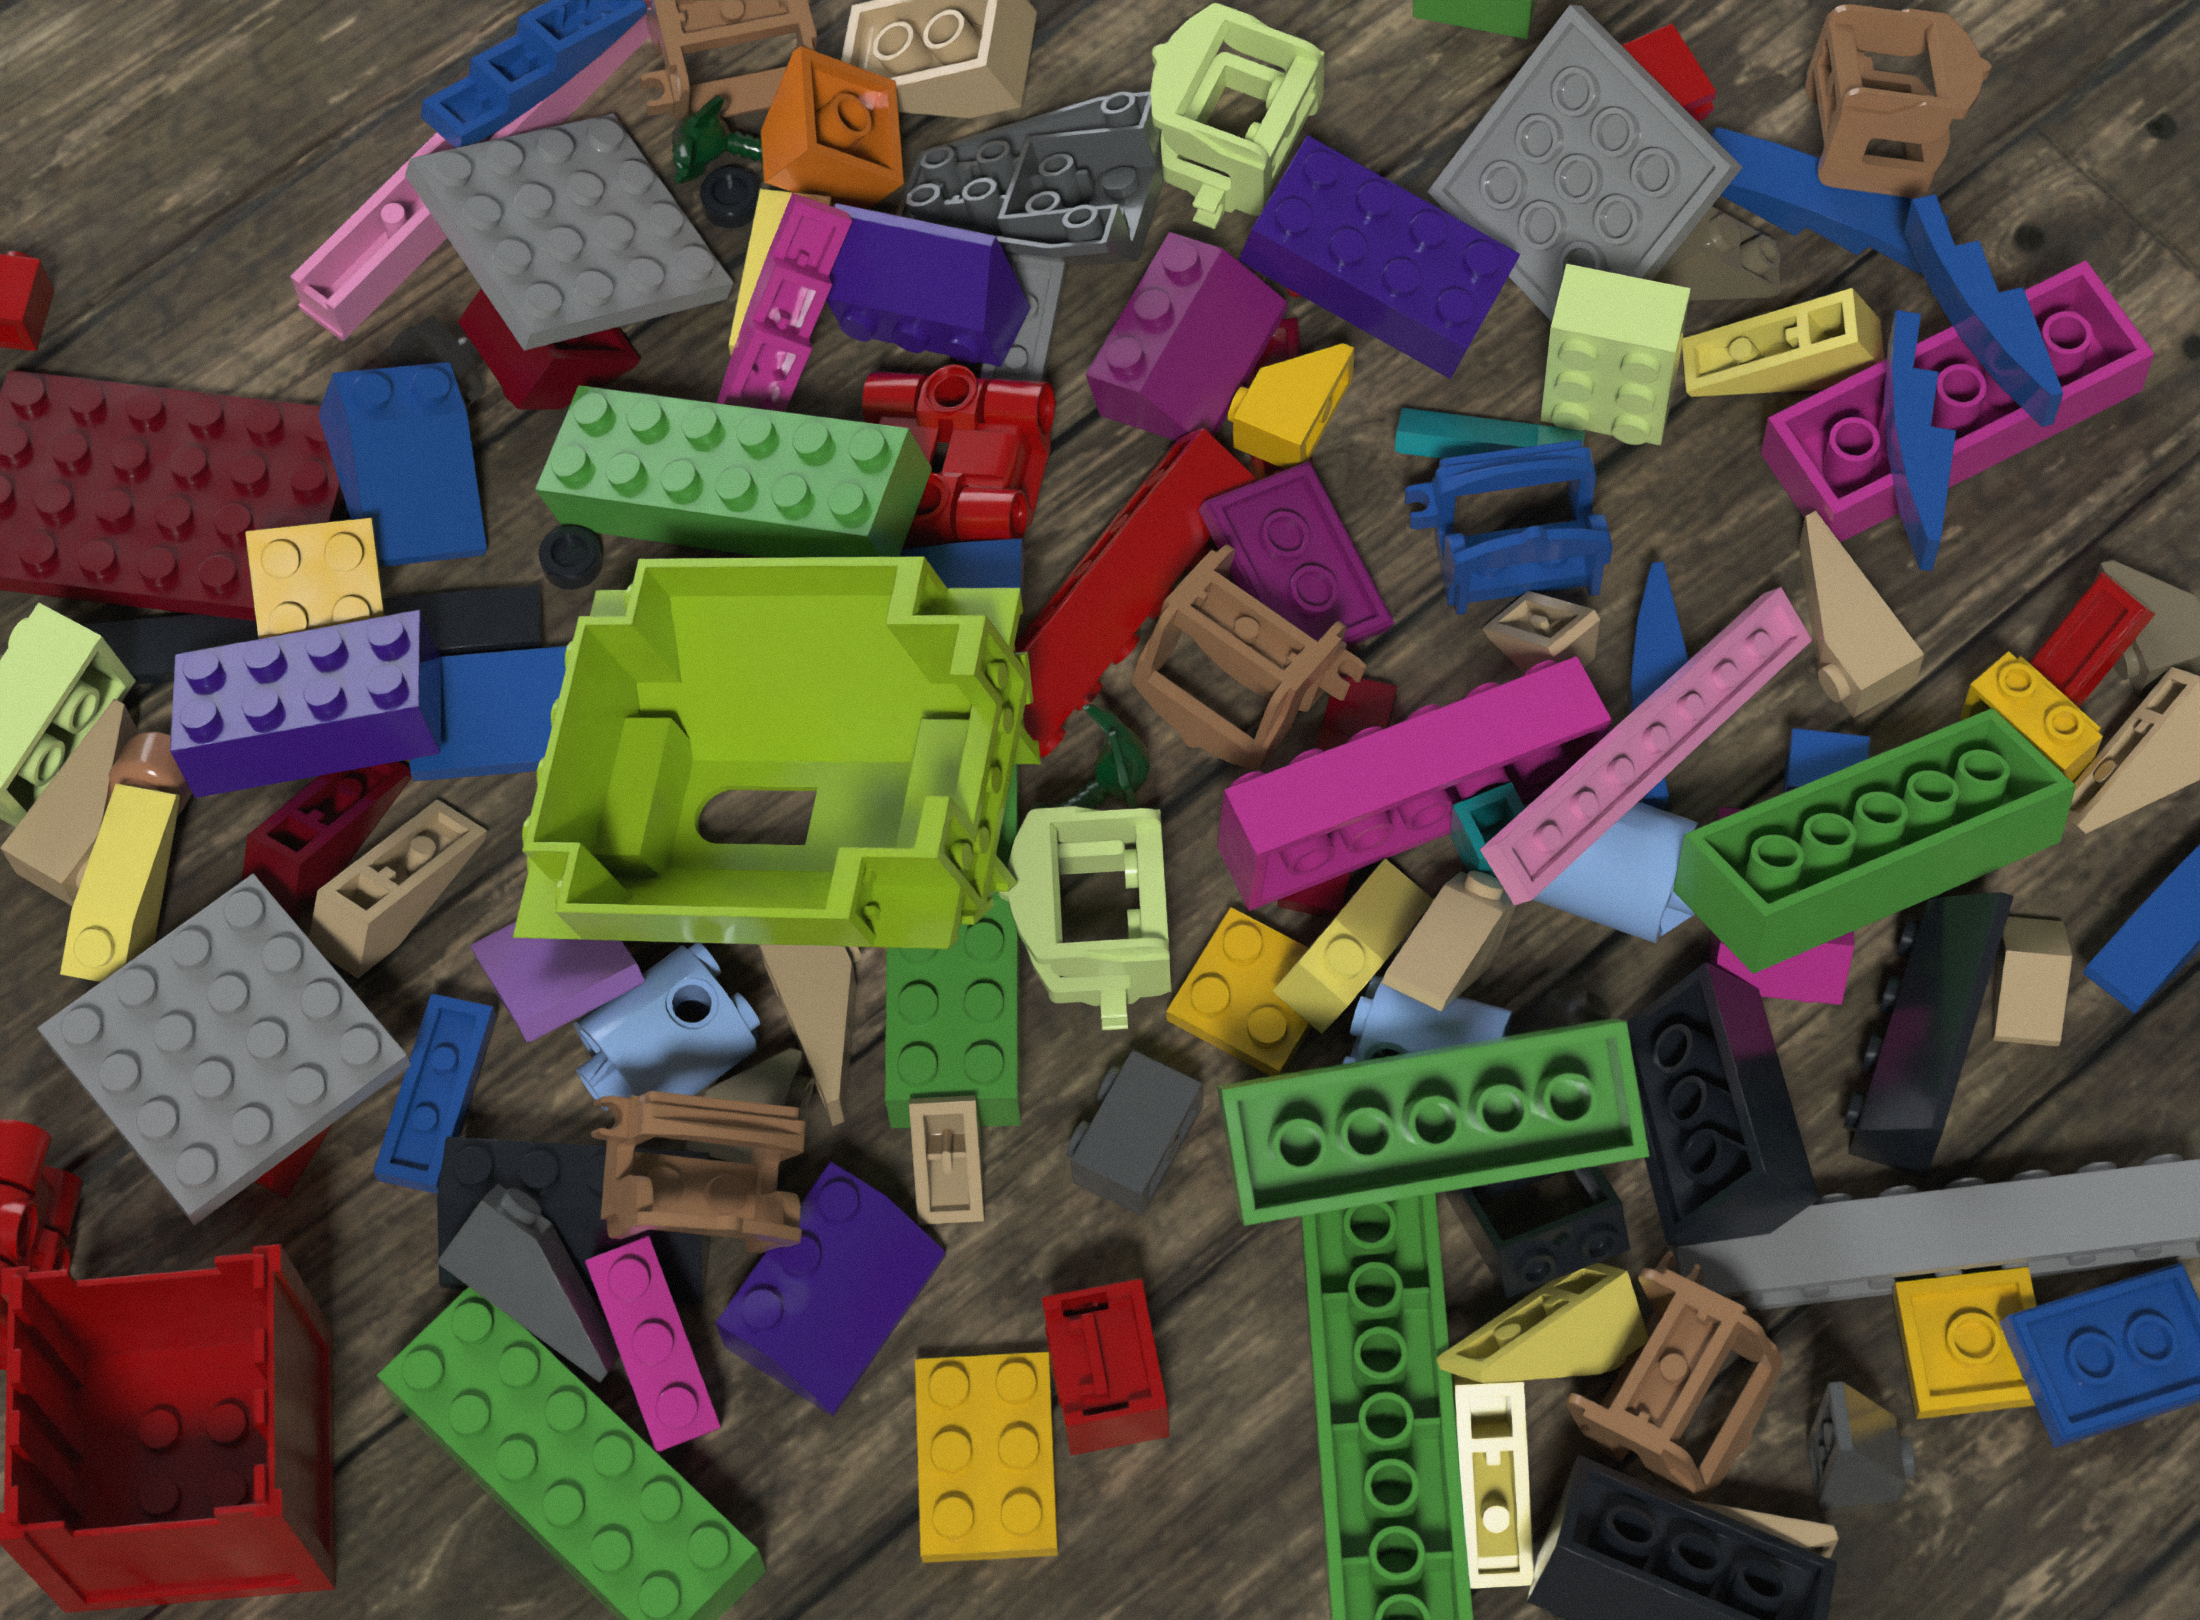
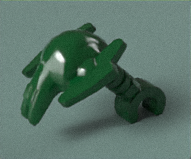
M715 96L697 113L686 114L678 121L672 132V158L678 171L674 176V181L683 184L702 176L706 171L708 162L715 160L725 151L735 156L740 154V157L746 159L750 157V160L755 162L760 160V163L763 164L761 138L757 137L755 139L749 134L744 136L742 132L738 131L730 132L721 115L727 110L730 103L729 100Z
M1087 703L1083 705L1082 708L1103 730L1105 738L1095 761L1096 779L1093 782L1087 783L1084 790L1081 788L1077 791L1076 796L1072 795L1067 798V802L1063 801L1054 807L1041 802L1032 803L1029 806V812L1040 808L1072 806L1097 809V805L1099 803L1102 805L1107 800V796L1126 801L1130 809L1137 808L1138 804L1135 793L1145 783L1150 770L1149 751L1143 741L1121 722L1114 713L1101 709L1094 704Z

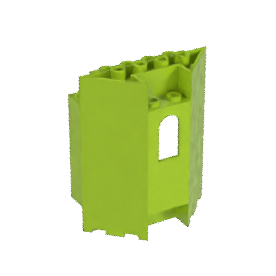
M925 557L639 559L633 584H630L627 590H596L590 616L578 617L573 641L566 648V671L560 696L555 700L551 709L552 729L546 754L540 760L537 767L538 787L531 815L525 820L522 830V851L527 855L528 875L513 938L949 949L959 940L958 927L962 924L974 925L994 906L993 897L991 896L995 892H1009L1018 883L997 857L996 852L1013 765H1041L1038 740H1033L1027 733L1023 719L1025 704L1033 702L1028 652L1015 651V638L1019 618L1023 613L1020 588H947ZM725 791H817L805 845L711 843L704 840L700 835L698 827L699 817L704 806L714 796Z

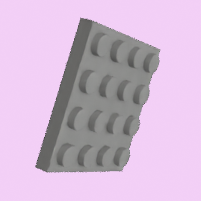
M1569 5L1427 192L1451 216L1521 254L1508 277L1552 322L1566 264L1652 281L1743 167L1582 6Z
M614 114L418 156L409 160L405 173L406 178L524 351L726 300L733 286V282Z
M251 874L37 1028L43 1040L193 1225L199 1223L411 1066L408 1056L254 874Z

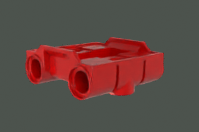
M957 364L944 366L929 376L891 372H871L867 376L862 395V409L866 423L909 428L930 465H932L937 442L949 443L943 470L939 474L930 473L902 549L959 542L1022 539L1023 541L1026 529L1033 522L1051 450L1050 431L1054 421L1057 401L1054 397L1052 385L1049 382L976 378L974 373L967 367ZM936 508L933 512L925 515L928 511Z
M0 1119V1370L7 1371L8 1303L1 1295L2 1268L30 1266L34 1272L65 1269L70 1271L71 1256L65 1241L69 1238L84 1185L81 1178L70 1172L44 1166L52 1140L51 1135L46 1130L26 1122L10 1119Z

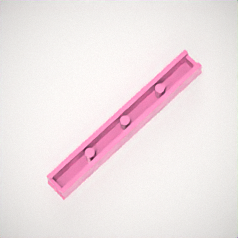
M642 0L647 4V8L651 7L652 0ZM646 14L602 55L556 92L507 126L478 143L562 125L650 37L646 24ZM436 133L411 158L454 149V147L439 133ZM409 160L290 276L300 301L298 304L299 309L341 341H344L447 239L405 176Z

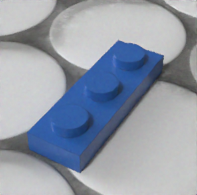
M431 993L409 1060L411 1066L406 1069L373 1171L378 1181L438 1194L446 1137H459L497 1018L492 1006Z

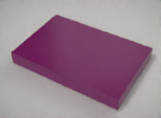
M1310 461L1207 500L1198 509L1218 550L1226 544L1236 550L1229 570L1236 585L1317 642L1337 621L1347 627L1342 640L1347 644L1346 648L1385 633L1395 624Z

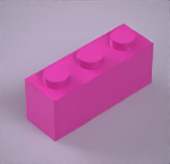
M647 1236L585 1260L656 1452H663L721 1429L650 1237Z

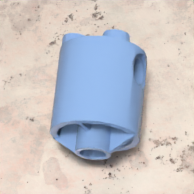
M1637 802L1533 900L1657 944L1661 936L1695 915L1674 893L1673 888L1684 834L1698 829L1700 824Z
M695 943L688 949L681 945L642 974L645 980L642 985L591 1010L573 1023L579 1038L592 1057L575 1070L594 1100L603 1096L628 1098L632 1095L640 1096L649 1091L694 1096L757 1050L755 1041L760 1039L755 1029L760 1025L757 1015L741 994L736 993L732 997H728L716 979L721 970L712 955L701 943ZM694 1011L706 1017L697 1023H687L678 1018L681 1014ZM600 1106L604 1111L609 1110L608 1107Z
M1374 975L1369 983L1366 996H1361L1357 1004L1350 1030V1035L1357 1036L1351 1056H1346L1343 1064L1507 1037L1510 1033L1513 1011L1458 996L1441 1012L1382 984L1384 977Z

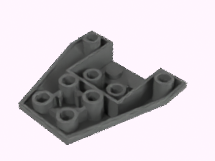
M1117 92L1110 96L1097 97L919 152L896 216L996 236L1004 254L1076 266L1139 261L1163 186L1160 128L1154 126L1152 121L1150 92Z

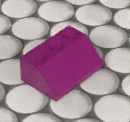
M1169 232L1085 374L1100 416L1177 441L1179 437L1205 428L1215 438L1228 415L1235 394L1240 387H1244L1286 314L1289 308L1287 301L1223 248Z

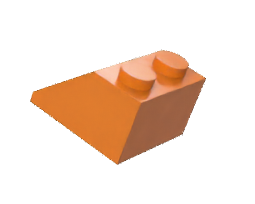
M799 46L791 55L761 129L764 183L793 193L831 196L833 206L837 203L868 210L904 184L896 81Z

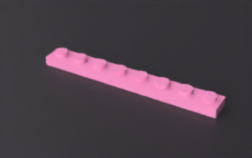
M1781 587L1763 593L1480 849L1514 906L1533 900L1812 641L1808 631Z

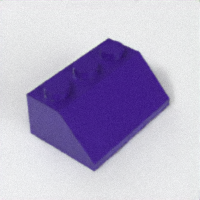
M835 204V208L849 212L852 223L829 274L832 287L826 301L836 317L840 329L845 334L863 342L875 339L897 344L901 348L913 353H922L925 350L948 355L956 361L968 365L980 362L1002 367L1025 321L1030 306L996 236Z
M830 1162L800 1204L799 1228L802 1229L801 1243L766 1251L718 1318L716 1326L724 1348L834 1417L945 1259L946 1252L886 1195Z

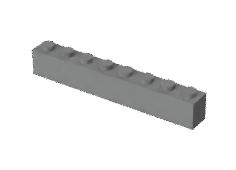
M2165 1154L2146 1160L2142 1166L2117 1169V1165L2112 1162H2098L2081 1167L2077 1170V1174L2052 1177L2049 1171L2031 1170L2013 1176L2010 1182L1985 1184L1981 1178H1964L1947 1184L1943 1190L1919 1192L1915 1186H1897L1882 1191L1876 1198L1853 1200L1849 1194H1831L1820 1197L1819 1200L1770 1234L1676 1248L1667 1244V1250L1673 1252L1677 1261V1266L1672 1272L1687 1277L1693 1271L1694 1265L1699 1264L1705 1275L1703 1287L1746 1307L1747 1311L1892 1294L1895 1282L2022 1267H2029L2031 1277L2198 1258L2200 1257V1159L2183 1161L2181 1155Z

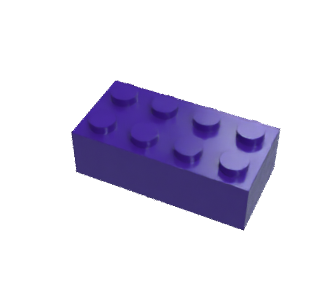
M1307 135L1252 227L1238 261L1451 379L1521 254Z
M420 610L175 654L170 752L194 797H204L441 754V656Z

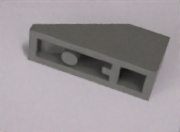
M497 1184L481 1200L437 1263L595 1380L601 1382L620 1357L610 1330L553 1224L540 1215V1206L524 1192L514 1188L506 1190Z
M1844 1382L1828 1383L1806 1443L1816 1509L1898 1502L1906 1485V1479L1914 1478V1456L1909 1437L1899 1438L1895 1415Z

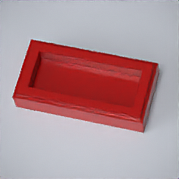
M2102 572L2029 663L2079 708L2155 616V613L2111 576Z

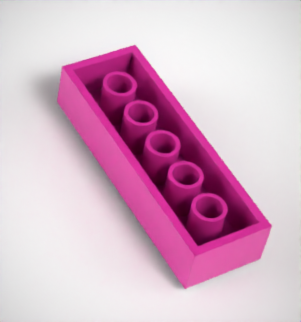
M2086 260L2024 290L2063 391L2053 425L2041 427L1995 382L1959 337L1953 326L1916 345L1913 368L1938 372L1931 427L1956 430L1948 488L2142 391L2155 353ZM1887 359L1768 417L1761 450L1762 457L1802 516L1805 518L1808 514L1817 511L1840 543L1899 513L1887 454L1884 407Z
M1578 656L1560 663H1556L1553 660L1544 661L1531 667L1518 679L1502 685H1498L1495 682L1480 685L1470 691L1460 701L1444 707H1440L1437 704L1422 707L1412 713L1406 721L1382 730L1378 726L1370 727L1358 732L1350 738L1348 743L1325 752L1322 749L1308 750L1295 757L1288 766L1267 774L1261 771H1254L1239 777L1229 788L1224 789L1217 848L1248 911H1251L1350 871H1355L1381 861L1384 858L1450 834L1452 805L1507 783H1513L1523 805L1533 802L1608 734L1612 719Z

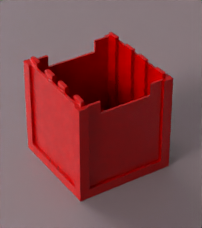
M281 1244L253 1246V1253L214 1256V1263L217 1268L87 1280H75L68 1269L34 1272L30 1266L2 1268L1 1295L8 1303L4 1512H0V1545L64 1613L336 1590L333 1330Z

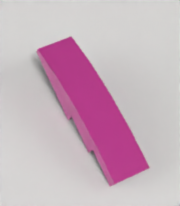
M795 193L791 194L745 313L717 400L718 404L785 412L812 350L809 338L832 287L829 274L852 223L849 212Z

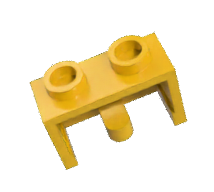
M2009 651L1970 684L1960 716L1964 720L1989 708H1993L2073 783L2076 782L2094 760L2103 737L2099 733L2101 728L2022 656L2017 659Z

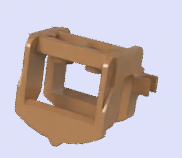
M652 0L651 7L646 8V24L655 54L657 56L663 55L666 68L665 70L650 72L641 76V89L654 87L663 94L660 99L647 101V114L658 115L670 112L671 118H677L679 121L686 114L697 113L715 96L730 101L727 110L721 115L722 118L770 109L787 67L689 86L683 55L796 33V49L802 46L815 51L817 34L808 0Z
M1844 4L1836 7L1831 13L1828 12L1807 71L1805 83L1808 99L1818 103L1824 140V149L1817 169L1818 178L1821 183L1832 188L1908 198H1918L1920 193L1928 192L1934 177L1944 163L1950 144L1949 126L1952 119L1962 120L1968 115L1977 101L1982 82L1988 78L1991 70V64L1979 56L1978 50L1969 35L1951 15L1910 8L1897 11L1853 4ZM1928 49L1937 97L1916 76L1875 71L1872 58L1864 56L1863 51L1907 57L1921 54ZM1871 139L1899 141L1905 143L1907 160L1866 155L1864 153Z
M1226 544L1217 553L1211 550L1165 599L1155 629L1138 659L1132 677V684L1148 704L1171 727L1180 733L1183 742L1191 748L1200 747L1231 764L1258 771L1288 733L1298 710L1309 711L1325 691L1334 698L1343 701L1350 683L1343 680L1339 675H1347L1356 682H1360L1366 664L1346 650L1347 644L1342 640L1347 627L1341 622L1337 621L1317 642L1230 582L1227 576L1236 550ZM1182 631L1190 635L1202 651L1236 681L1270 700L1255 739L1158 672L1175 649Z
M649 1091L643 1095H632L628 1098L603 1096L593 1102L594 1106L608 1107L613 1112L615 1119L611 1129L601 1127L591 1132L592 1137L607 1140L601 1220H607V1231L610 1238L623 1239L648 1229L745 1239L746 1249L750 1253H763L778 1247H790L801 1243L802 1229L799 1228V1198L796 1193L777 1191L779 1163L804 1153L806 1122L798 1120L799 1108L659 1091ZM654 1137L751 1147L750 1164L634 1152V1147Z
M1668 1251L1662 1257L1656 1270L1643 1268L1638 1276V1280L1654 1311L1645 1326L1649 1341L1628 1356L1601 1405L1572 1393L1566 1401V1406L1593 1449L1619 1462L1632 1450L1639 1455L1648 1473L1656 1480L1686 1496L1689 1500L1706 1502L1734 1465L1738 1456L1747 1449L1753 1430L1769 1399L1783 1361L1777 1346L1767 1338L1762 1326L1749 1317L1746 1307L1703 1287L1705 1275L1699 1264L1694 1265L1693 1271L1687 1277L1672 1272L1677 1266V1261L1673 1252ZM1732 1349L1758 1365L1699 1469H1697L1689 1453L1678 1446L1677 1443L1729 1351Z

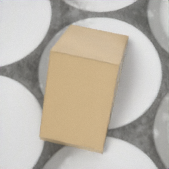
M1527 591L1485 625L1483 630L1487 637L1523 673L1544 661L1553 660L1556 663H1560L1578 656L1582 666L1585 668L1595 659L1600 618L1595 609Z
M2017 917L2007 918L1995 958L1993 1041L2059 1047L2072 964V952L2064 921Z
M976 1095L909 1099L918 1225L984 1221L982 1138Z

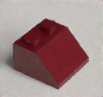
M482 288L457 321L472 342L475 353L485 361L502 386L503 394L517 409L561 410L571 404L578 386L600 388L634 369L641 360L618 327L524 351Z

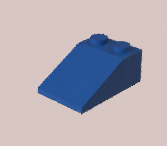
M451 363L332 373L318 417L351 520L373 517L379 567L484 556L487 546L468 416Z

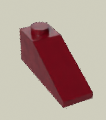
M392 762L318 776L247 835L241 882L251 874H254L291 919L294 920L316 901L317 891L346 868L411 780L410 768L400 762Z

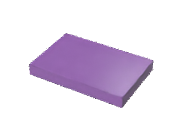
M516 922L470 945L478 964L526 1042H531L645 982L636 961L622 941L513 938Z

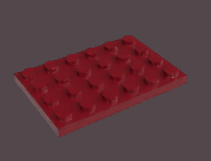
M8 370L0 392V590L256 621L245 531L335 522L339 516L344 496L318 417L321 406Z

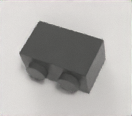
M1132 1050L1122 1069L1114 1065L1105 1076L1097 1096V1101L1101 1102L1102 1105L1092 1123L1083 1120L1078 1125L1069 1142L1066 1156L1071 1158L1073 1183L1143 1217L1203 1108V1083Z

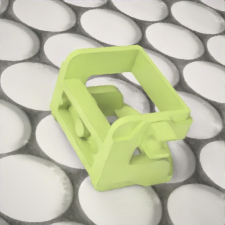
M1214 3L1188 19L1172 35L1167 43L1159 44L1153 48L1152 60L1155 68L1150 95L1153 124L1157 128L1162 129L1161 155L1163 179L1175 187L1190 192L1195 197L1192 206L1198 208L1193 217L1194 222L1216 229L1225 211L1231 213L1237 209L1251 215L1260 216L1270 199V189L1307 117L1315 115L1320 108L1321 100L1324 96V52L1308 41L1266 26L1252 15ZM1225 41L1226 44L1241 53L1282 67L1285 73L1228 52H1222L1217 56L1216 54L1222 42ZM1225 87L1266 101V109L1268 111L1262 123L1253 122L1244 139L1206 125ZM1191 159L1229 174L1230 178L1186 161Z
M1072 806L1031 810L1014 839L1008 861V870L1018 883L1009 892L998 891V894L1010 904L1011 915L1019 936L1025 944L1034 971L1048 992L1049 999L1054 1003L1083 1002L1092 1006H1100L1102 1030L1128 1029L1127 1004H1134L1141 997L1160 996L1171 992L1160 809L1137 808L1101 811ZM1125 871L1126 889L1139 888L1140 909H1127L1129 939L1063 943L1059 875Z

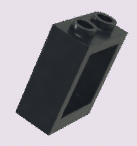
M1598 1165L1445 1191L1446 1198L1506 1298L1631 1250L1622 1202ZM1563 1172L1585 1209L1502 1241L1481 1204Z

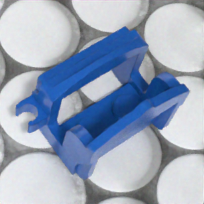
M1581 440L1444 458L1440 460L1439 469L1436 470L1435 478H1432L1431 483L1406 487V504L1419 502L1427 507L1424 511L1410 513V528L1426 529L1434 527V538L1447 606L1454 605L1456 615L1467 613V603L1522 596L1527 591L1543 593L1586 587L1589 596L1600 594L1604 564H1610L1613 545L1604 514L1593 515L1592 513L1596 471L1591 449L1583 447ZM1569 481L1568 499L1572 521L1463 536L1462 533L1454 534L1456 496Z

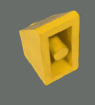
M1342 343L1260 368L1249 389L1243 386L1240 387L1230 405L1228 421L1233 422V448L1285 470L1308 462L1353 380L1354 347Z

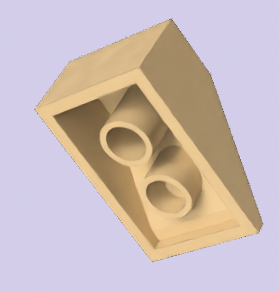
M872 0L855 4L851 7L841 61L896 81L898 112L974 118L1020 108L1037 11L1028 0Z

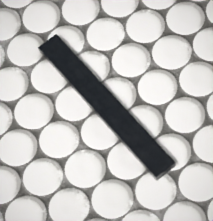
M538 585L383 598L385 616L420 610L441 657L543 648L542 595ZM200 614L80 624L103 637L136 680L133 685L174 682L175 654L258 639L256 621Z

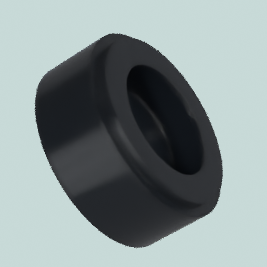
M735 166L722 167L711 172L704 179L700 188L702 208L707 219L723 228H738L751 222L755 217L760 192L756 178L749 171Z
M566 525L558 527L546 535L539 547V561L546 579L561 589L574 590L589 585L598 577L603 566V556L596 536L581 526Z

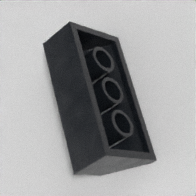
M1994 892L1929 898L1921 921L1908 917L1897 951V955L1909 958L1903 978L1890 974L1879 1012L1891 1015L1885 1036L1872 1032L1861 1070L1873 1073L1867 1094L1854 1090L1843 1126L1844 1129L1855 1132L1849 1151L1850 1155L1926 1178L1945 1128L2014 898L2013 895Z
M1705 962L1627 1021L1649 1157H1644L1666 1243L1675 1248L1770 1234L1819 1200L1760 991L1758 988Z
M446 1137L437 1196L438 1258L442 1256L481 1200L497 1184L506 1190L514 1188L524 1192L540 1206V1215L553 1224L592 1298L599 1297L585 1260L649 1236L674 1303L703 1304L711 1236L648 1229L623 1239L610 1238L607 1231V1220H601L606 1146ZM634 1148V1152L711 1160L709 1152ZM439 1265V1285L441 1288L466 1290L469 1287Z
M1579 1455L1574 1463L1539 1553L1527 1603L1568 1620H1828L1837 1562Z

